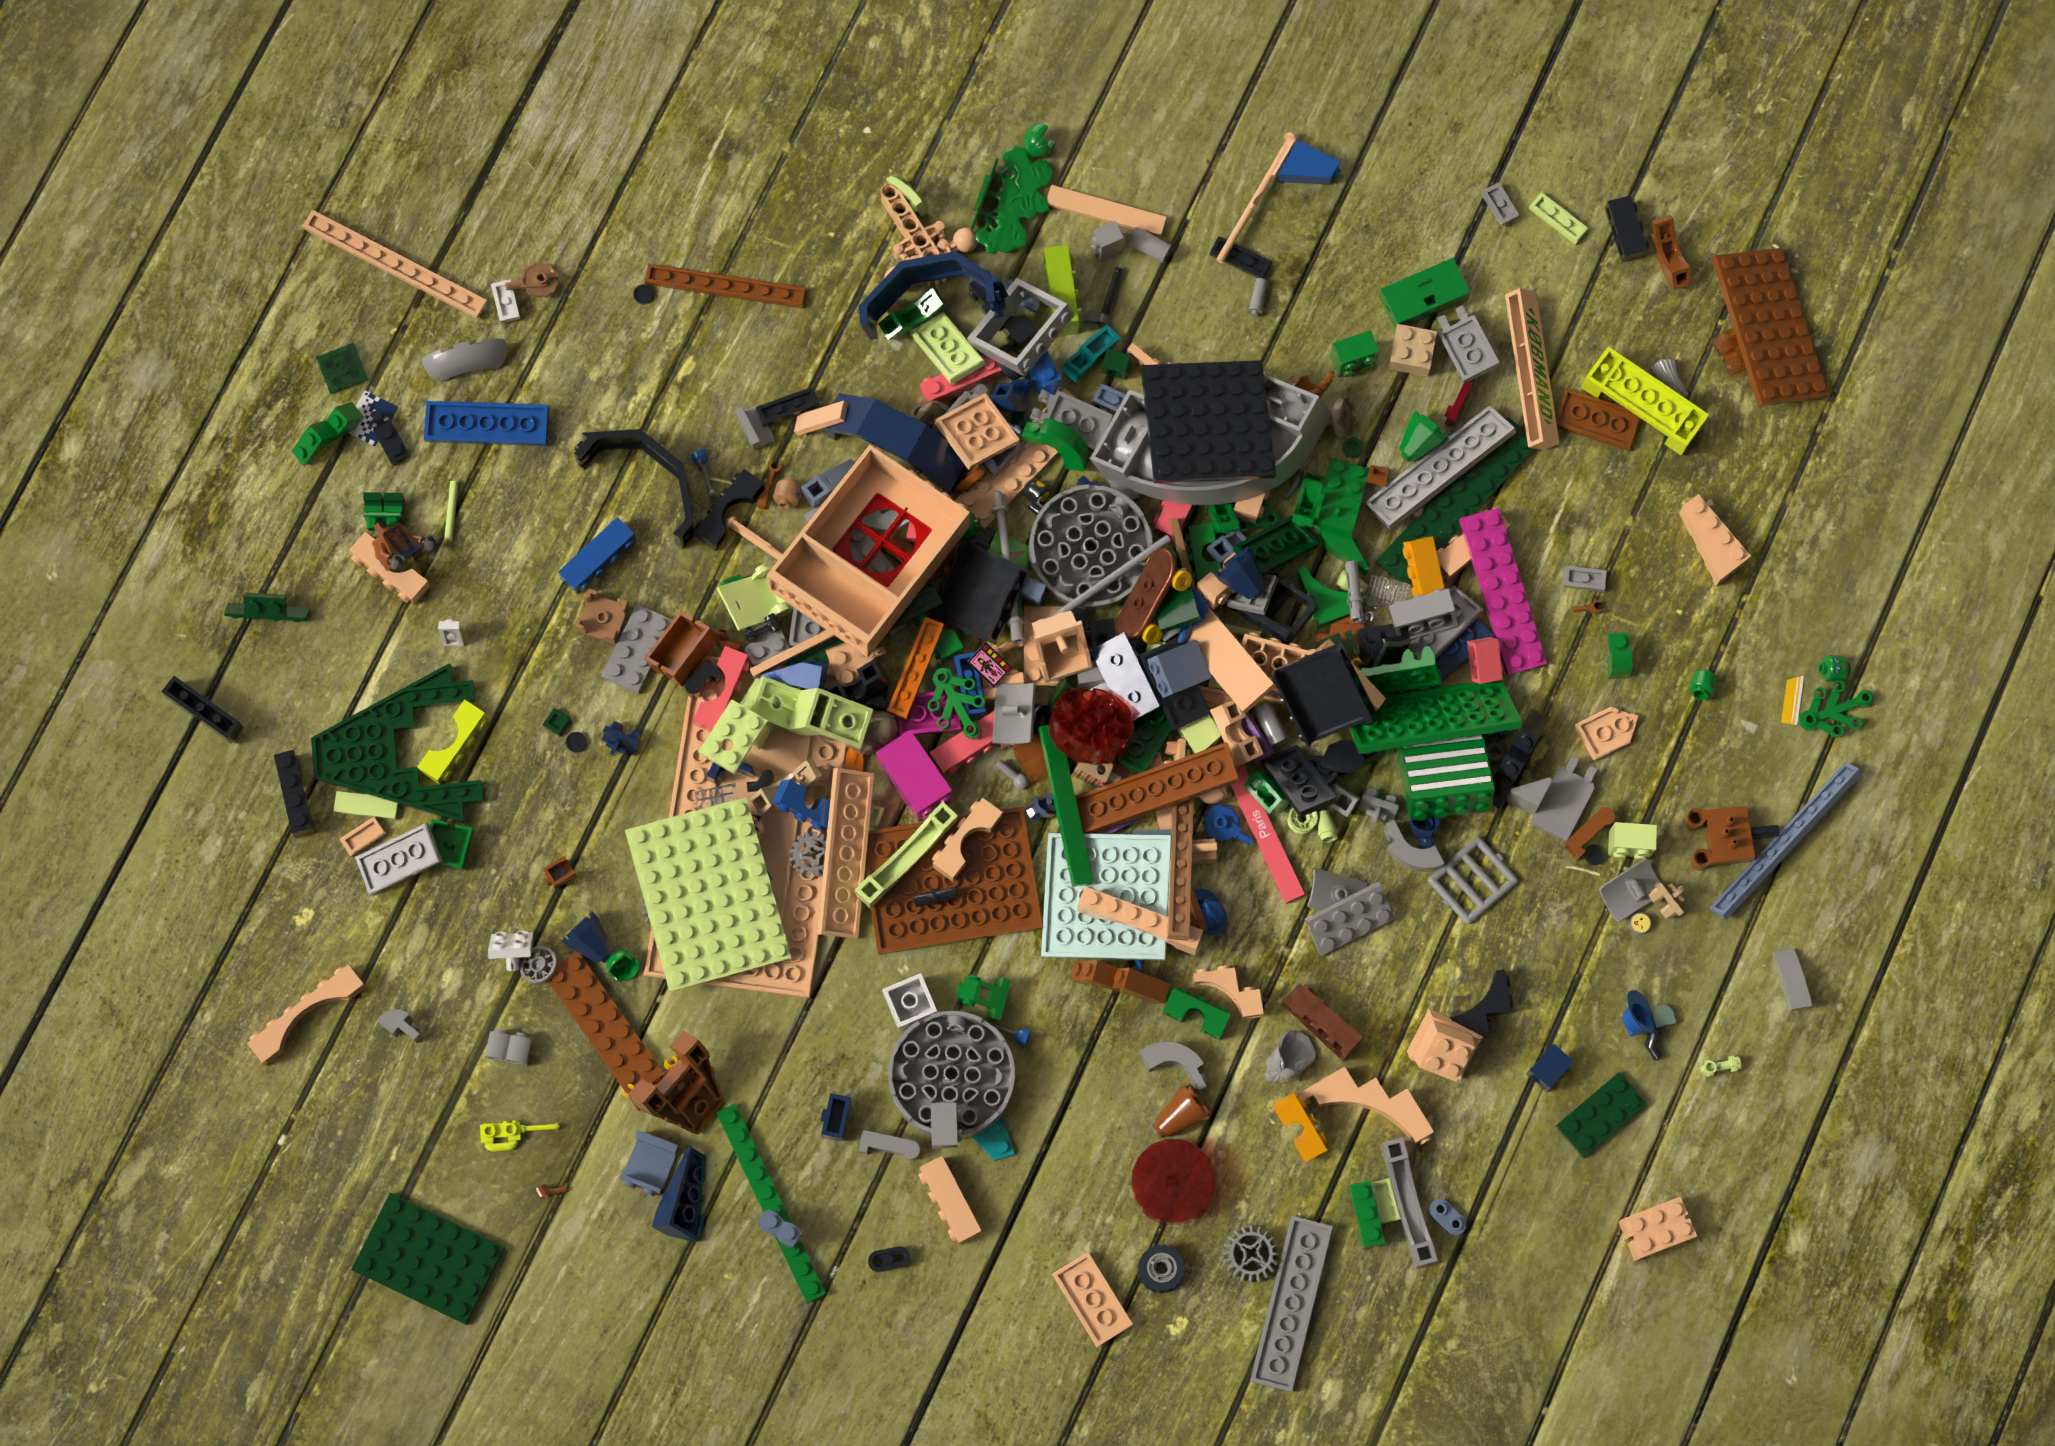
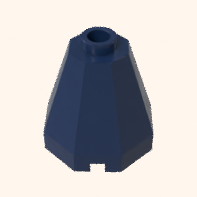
M1249 547L1236 553L1223 564L1226 567L1224 570L1219 568L1215 573V576L1221 583L1247 599L1254 598L1256 600L1265 592L1263 590L1266 586L1254 553Z
M591 911L588 914L590 919L586 917L566 935L569 939L567 940L564 937L561 942L566 947L596 963L600 961L605 963L612 955L613 947L599 918Z

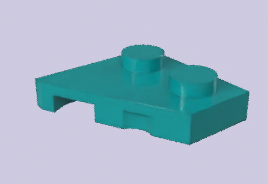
M1003 1115L987 1130L972 1137L994 1161L1015 1155Z

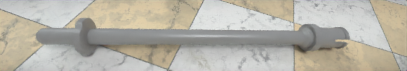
M996 491L994 493L996 507L992 508L991 513L997 515L1002 556L1004 559L1011 561L1005 514L1009 512V507L1004 506L1002 493ZM1016 601L1011 617L1007 622L1011 629L1012 643L1021 644L1025 642L1022 627L1024 619L1019 616Z

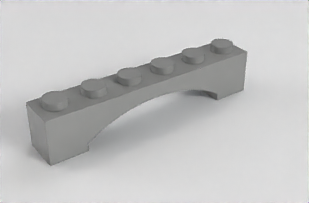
M1399 1138L1383 1142L1380 1147L1393 1187L1414 1268L1435 1264L1438 1260L1416 1194L1404 1139Z

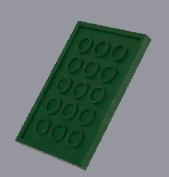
M390 1193L351 1270L467 1325L504 1247Z

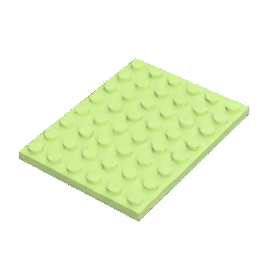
M747 797L625 830L669 992L791 959Z

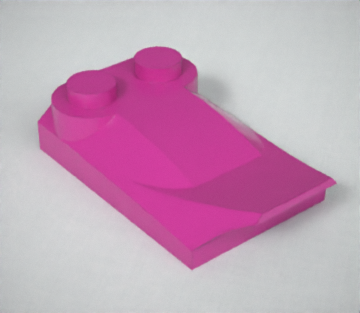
M945 690L940 701L941 710L939 712H932L928 709V702L933 699L935 691L917 693L907 720L893 715L898 724L897 735L899 736L909 730L914 735L944 732L956 733L961 731V719L955 708H953L950 728L943 730L938 727L937 720L942 717L948 698ZM937 702L932 704V709L937 708ZM943 720L941 726H946L947 720Z

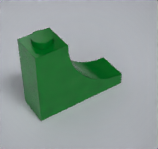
M1306 566L1298 568L1297 577L1304 594L1308 592L1316 599L1318 610L1313 615L1318 629L1330 626L1337 620L1350 616V607L1347 604L1348 592L1328 589L1319 584L1310 575ZM1361 595V597H1363L1364 603L1362 604V610L1364 614L1367 606V601L1365 596Z

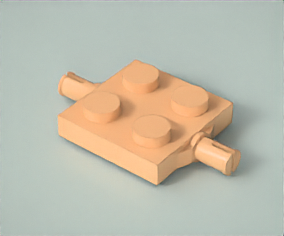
M847 643L825 650L829 659L827 676L833 675L837 681L839 680L842 683L854 681L859 676L858 668L873 659L875 660V657L886 654L884 646L874 649L868 658Z

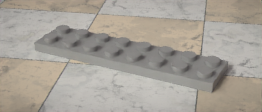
M1489 405L1449 436L1443 444L1427 453L1387 484L1386 487H1383L1365 501V506L1392 530L1516 433L1515 428Z
M1291 1216L1250 1382L1292 1392L1333 1226Z

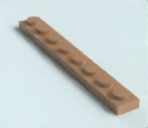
M1194 798L1172 805L1167 939L1188 941Z

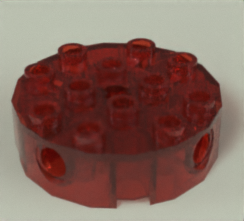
M1082 687L1072 688L1061 694L1055 703L1049 719V734L1056 748L1073 758L1077 763L1092 765L1110 764L1121 758L1134 732V724L1128 706L1117 696L1102 689L1082 690Z
M1165 1139L1151 1144L1139 1155L1131 1173V1192L1136 1206L1147 1218L1162 1225H1181L1195 1220L1207 1209L1215 1192V1172L1210 1158L1198 1146L1183 1139ZM1176 1178L1178 1185L1170 1186L1168 1179Z

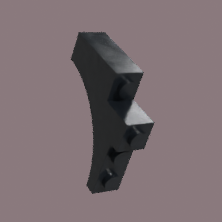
M1532 708L1492 779L1494 784L1492 805L1498 809L1501 808L1550 719Z

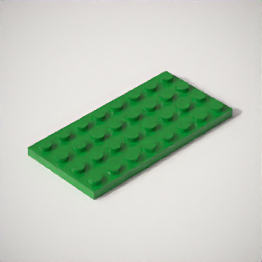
M1502 680L1481 684L1469 682L1384 696L1386 699L1376 711L1378 715L1374 722L1367 725L1363 722L1348 729L1359 754H1369L1375 751L1392 750L1393 748L1431 744L1443 740L1450 741L1456 738L1492 734L1499 731H1512L1522 728V720Z

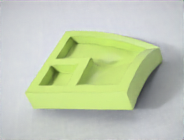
M890 176L886 179L888 183L898 189L910 201L908 204L914 213L918 212L921 217L928 213L923 202L904 177Z

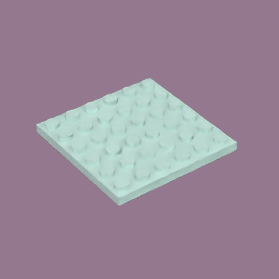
M1048 833L1041 957L1166 961L1167 942L1129 926L1105 919H1095L1077 912L1078 903L1085 886L1072 887L1061 833ZM1083 834L1094 882L1092 885H1086V887L1168 917L1171 835Z

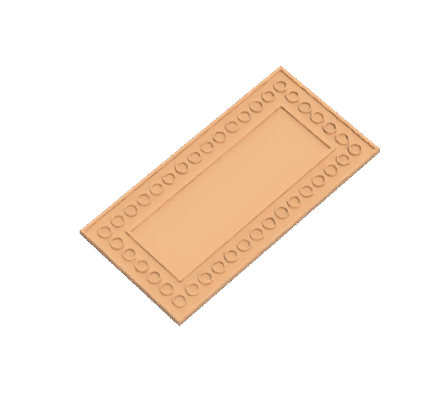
M706 656L697 667L698 669L708 659L718 669L717 663L720 657ZM751 664L747 674L743 673L741 677L743 683L740 691L735 692L733 699L739 704L755 680L750 672ZM779 666L769 672L776 671L789 666ZM724 675L723 679L718 683L712 680L703 689L700 697L691 698L688 696L669 818L747 797L750 811H753V814H759L750 800L756 792H747V782L758 781L762 772L765 769H770L774 775V781L772 782L774 784L790 775L805 760L810 758L813 759L822 776L816 781V785L805 793L804 803L807 808H811L816 798L831 800L834 768L844 769L847 752L846 745L837 740H828L821 734L804 737L777 726L774 727L760 751L752 747L743 760L744 763L753 767L752 770L756 774L754 779L737 771L733 774L725 769L721 780L717 779L715 784L708 781L706 776L713 761L702 756L698 751L709 736L710 731L695 726L693 719L701 702L712 701L722 694L726 685ZM833 675L827 676L825 688L837 682ZM798 686L799 690H805V688ZM729 740L724 741L722 749L726 751L731 750L734 745L733 742ZM777 809L761 815L765 833L762 839L759 840L766 869L773 878L770 883L791 959L701 984L810 999L819 934L817 932L823 873L819 870V876L816 877L813 872L810 877L806 876V871L799 874V867L793 869L795 861H789L793 857L789 850L795 848L791 843L793 841L798 842L797 836L800 835L804 838L805 832H808L811 836L815 831L817 832V837L824 834L823 840L827 841V830H823V832L817 831L811 827V823L798 821L794 818V814L790 812L784 813ZM814 841L816 846L822 847L818 842ZM804 843L800 846L798 853L804 850ZM810 849V852H808L804 856H811L813 859V857L820 852H811ZM825 855L820 857L819 866L823 863ZM801 861L803 865L809 867L808 863H806L805 861ZM651 929L644 976L666 979Z

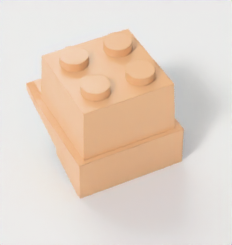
M1071 611L1061 612L1056 616L1040 619L1032 623L1039 667L1045 683L1092 668L1082 622H1076Z
M1428 1009L1407 1053L1410 1060L1415 1061L1419 1068L1457 1082L1463 1076L1482 1036L1453 1022L1450 1018Z

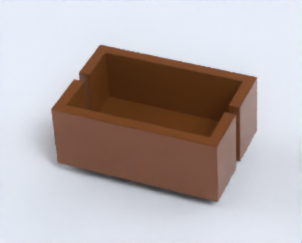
M680 610L644 657V660L654 671L683 687L685 681L694 673L719 638L709 626L695 620Z

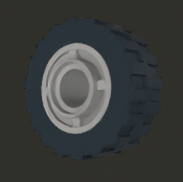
M1164 1244L1148 1248L1142 1254L1137 1266V1274L1141 1284H1144L1145 1288L1150 1289L1151 1292H1159V1294L1168 1293L1175 1289L1185 1274L1183 1257L1181 1258L1180 1253L1174 1250L1173 1247H1168ZM1163 1264L1167 1272L1159 1274L1156 1271V1265Z

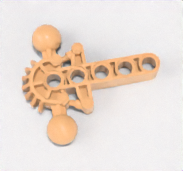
M890 183L882 187V204L905 238L893 247L895 259L909 260L954 251L968 253L976 248L978 242L975 238L976 233L972 229L966 227L959 229L954 234L953 241L948 243L944 239V223L942 221H937L935 224L924 228L898 189ZM887 193H893L895 196L888 198L885 195ZM903 209L905 212L899 214L896 212V210ZM913 225L915 226V228L909 230L906 228V226ZM937 239H939V242H938L937 245L935 246L934 242H935ZM918 241H924L926 244L923 246H919L916 243ZM895 266L890 267L886 271L884 278L895 268ZM946 278L940 279L943 283L946 282ZM939 280L927 282L928 286L931 285V282H934L936 286L939 285Z

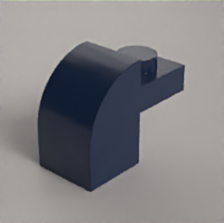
M1029 379L1012 380L1011 383H998L991 399L996 408L1002 412L1024 411L1028 406L1025 399L1032 387V383Z

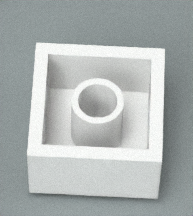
M921 973L882 989L898 1031L909 1028L916 1021L930 1016V1014L937 1013Z

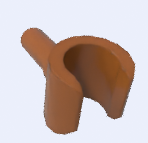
M1595 600L1591 605L1573 607V612L1590 611L1594 615L1599 614L1603 609L1598 610L1594 605H1600L1602 601Z
M546 1184L536 1188V1193L540 1199H545L557 1193L567 1192V1187L548 1190Z

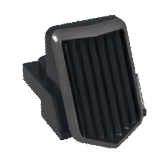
M1393 624L1365 627L1357 630L1363 649L1358 653L1360 660L1364 663L1362 665L1363 668L1400 663L1403 653L1408 649L1411 642L1410 635L1397 636Z

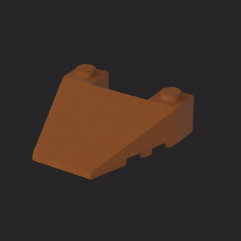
M683 1031L669 1046L680 1058L656 1087L641 1078L628 1095L638 1107L651 1115L699 1135L716 1115V1112L720 1111L725 1105L720 1085L714 1076V1067L711 1066L709 1061V1051L699 1039Z

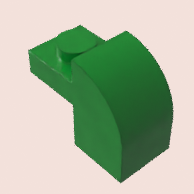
M1629 632L1608 633L1609 656L1606 659L1608 679L1629 678L1632 672V650H1630Z

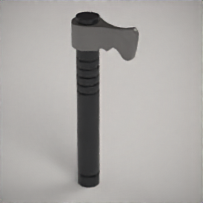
M1115 267L1101 314L1092 315L1089 311L1083 319L1084 322L1096 323L1100 327H1104L1108 323V315L1123 271L1122 268Z

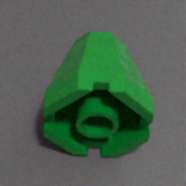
M1415 410L1410 417L1399 450L1402 452L1400 456L1407 462L1411 460L1416 462L1443 444L1448 438V434L1440 432L1441 428Z

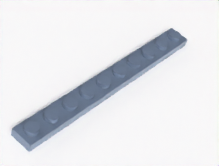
M1845 762L1779 832V836L1775 837L1711 905L1709 908L1711 912L1727 920L1862 775L1860 769Z

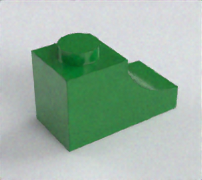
M1256 770L1243 784L1268 814H1281L1290 804L1276 784L1263 774L1261 770Z

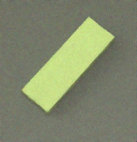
M1543 192L1529 206L1532 212L1575 245L1589 229Z
M336 791L333 812L396 820L398 804L366 794Z

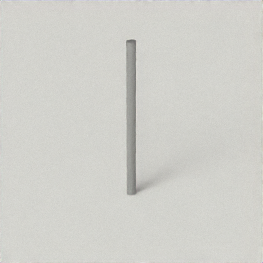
M1165 535L1050 617L1056 616L1061 612L1074 610L1150 557L1155 550L1163 548L1170 543L1171 539L1168 535Z

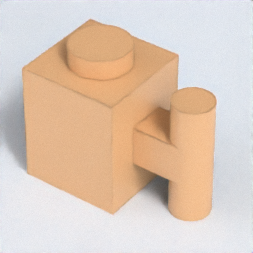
M1215 839L1192 840V865L1216 863L1217 843Z

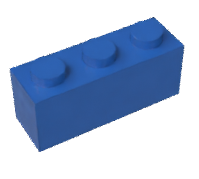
M975 652L954 656L957 677L962 679L972 678L977 684L973 691H967L964 687L959 686L960 693L974 697L977 695L983 697L979 673L967 663ZM972 681L967 683V688L972 687ZM982 699L976 701V705L982 703ZM962 702L971 720L986 716L985 707L978 709L974 705Z

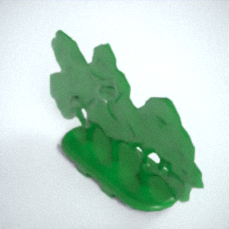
M1016 145L1011 150L1002 153L1005 170L1001 172L995 171L998 164V158H996L991 174H986L973 209L977 212L971 226L972 230L978 217L983 216L986 226L976 232L975 238L977 242L985 245L987 254H996L998 251L1008 253L1012 252L1015 248L1026 246L1028 243L1027 233L1019 221L1020 218L1026 217L1030 219L1036 216L1038 212L1044 213L1049 211L1048 201L1046 197L1038 193V189L1049 184L1054 171L1052 167H1049V163L1046 160L1035 161L1033 164L1030 163L1028 153ZM1006 173H1011L1012 176H1011V177H1008V176H1005V174H1006ZM993 176L998 177L1003 182V185L996 192L988 190ZM986 195L998 200L996 210L987 212L982 208ZM998 213V216L995 217L992 214ZM989 217L996 220L998 224L996 228L989 223L991 222ZM987 227H990L992 231L988 232Z

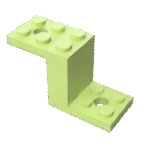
M765 676L760 679L751 707L752 712L766 719L769 724L804 737L821 734L858 749L862 746L873 712L872 708L820 688L799 690ZM773 697L779 700V707L777 709H774L770 704ZM845 716L851 718L852 723L849 728L843 725V718Z
M757 677L740 704L734 700L730 701L698 751L702 756L733 774L736 773L752 747L760 751L775 725L769 724L766 719L751 711L760 679ZM773 697L770 701L774 709L779 707V700L776 697ZM729 740L733 742V748L729 751L723 750L722 743Z

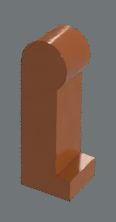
M1609 807L1601 808L1564 843L1563 847L1576 860H1579L1586 852L1582 847L1602 828H1607L1613 823L1615 812Z

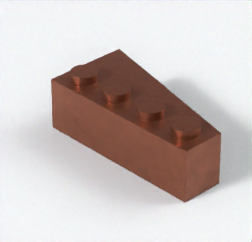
M1299 983L1282 1001V1005L1342 1062L1363 1039V1036L1346 1023L1339 1014L1332 1011L1324 1000H1319L1314 995V991L1306 984L1303 986Z

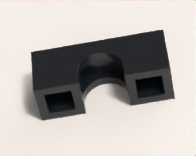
M873 659L857 669L859 676L854 681L842 683L838 680L824 690L860 703L890 685L891 682L884 668Z

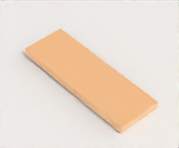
M1207 605L1208 613H1206L1204 622L1202 621L1198 626H1193L1191 631L1189 630L1186 643L1194 640L1197 641L1209 672L1246 714L1276 685Z

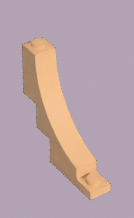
M1345 1067L1297 1094V1097H1303L1306 1105L1311 1103L1310 1099L1312 1098L1317 1108L1340 1104L1359 1106L1377 1112L1396 1124L1408 1136L1413 1145L1420 1143V1145L1425 1144L1431 1140L1430 1135L1434 1132L1408 1089L1389 1099L1377 1078L1358 1088Z

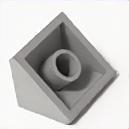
M1551 777L1512 788L1506 797L1507 802L1534 815L1552 781Z

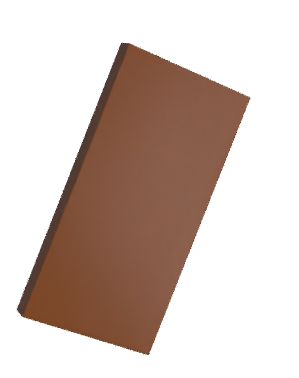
M1568 388L1564 389L1555 416L1557 428L1626 451L1631 449L1640 422V417L1623 406Z

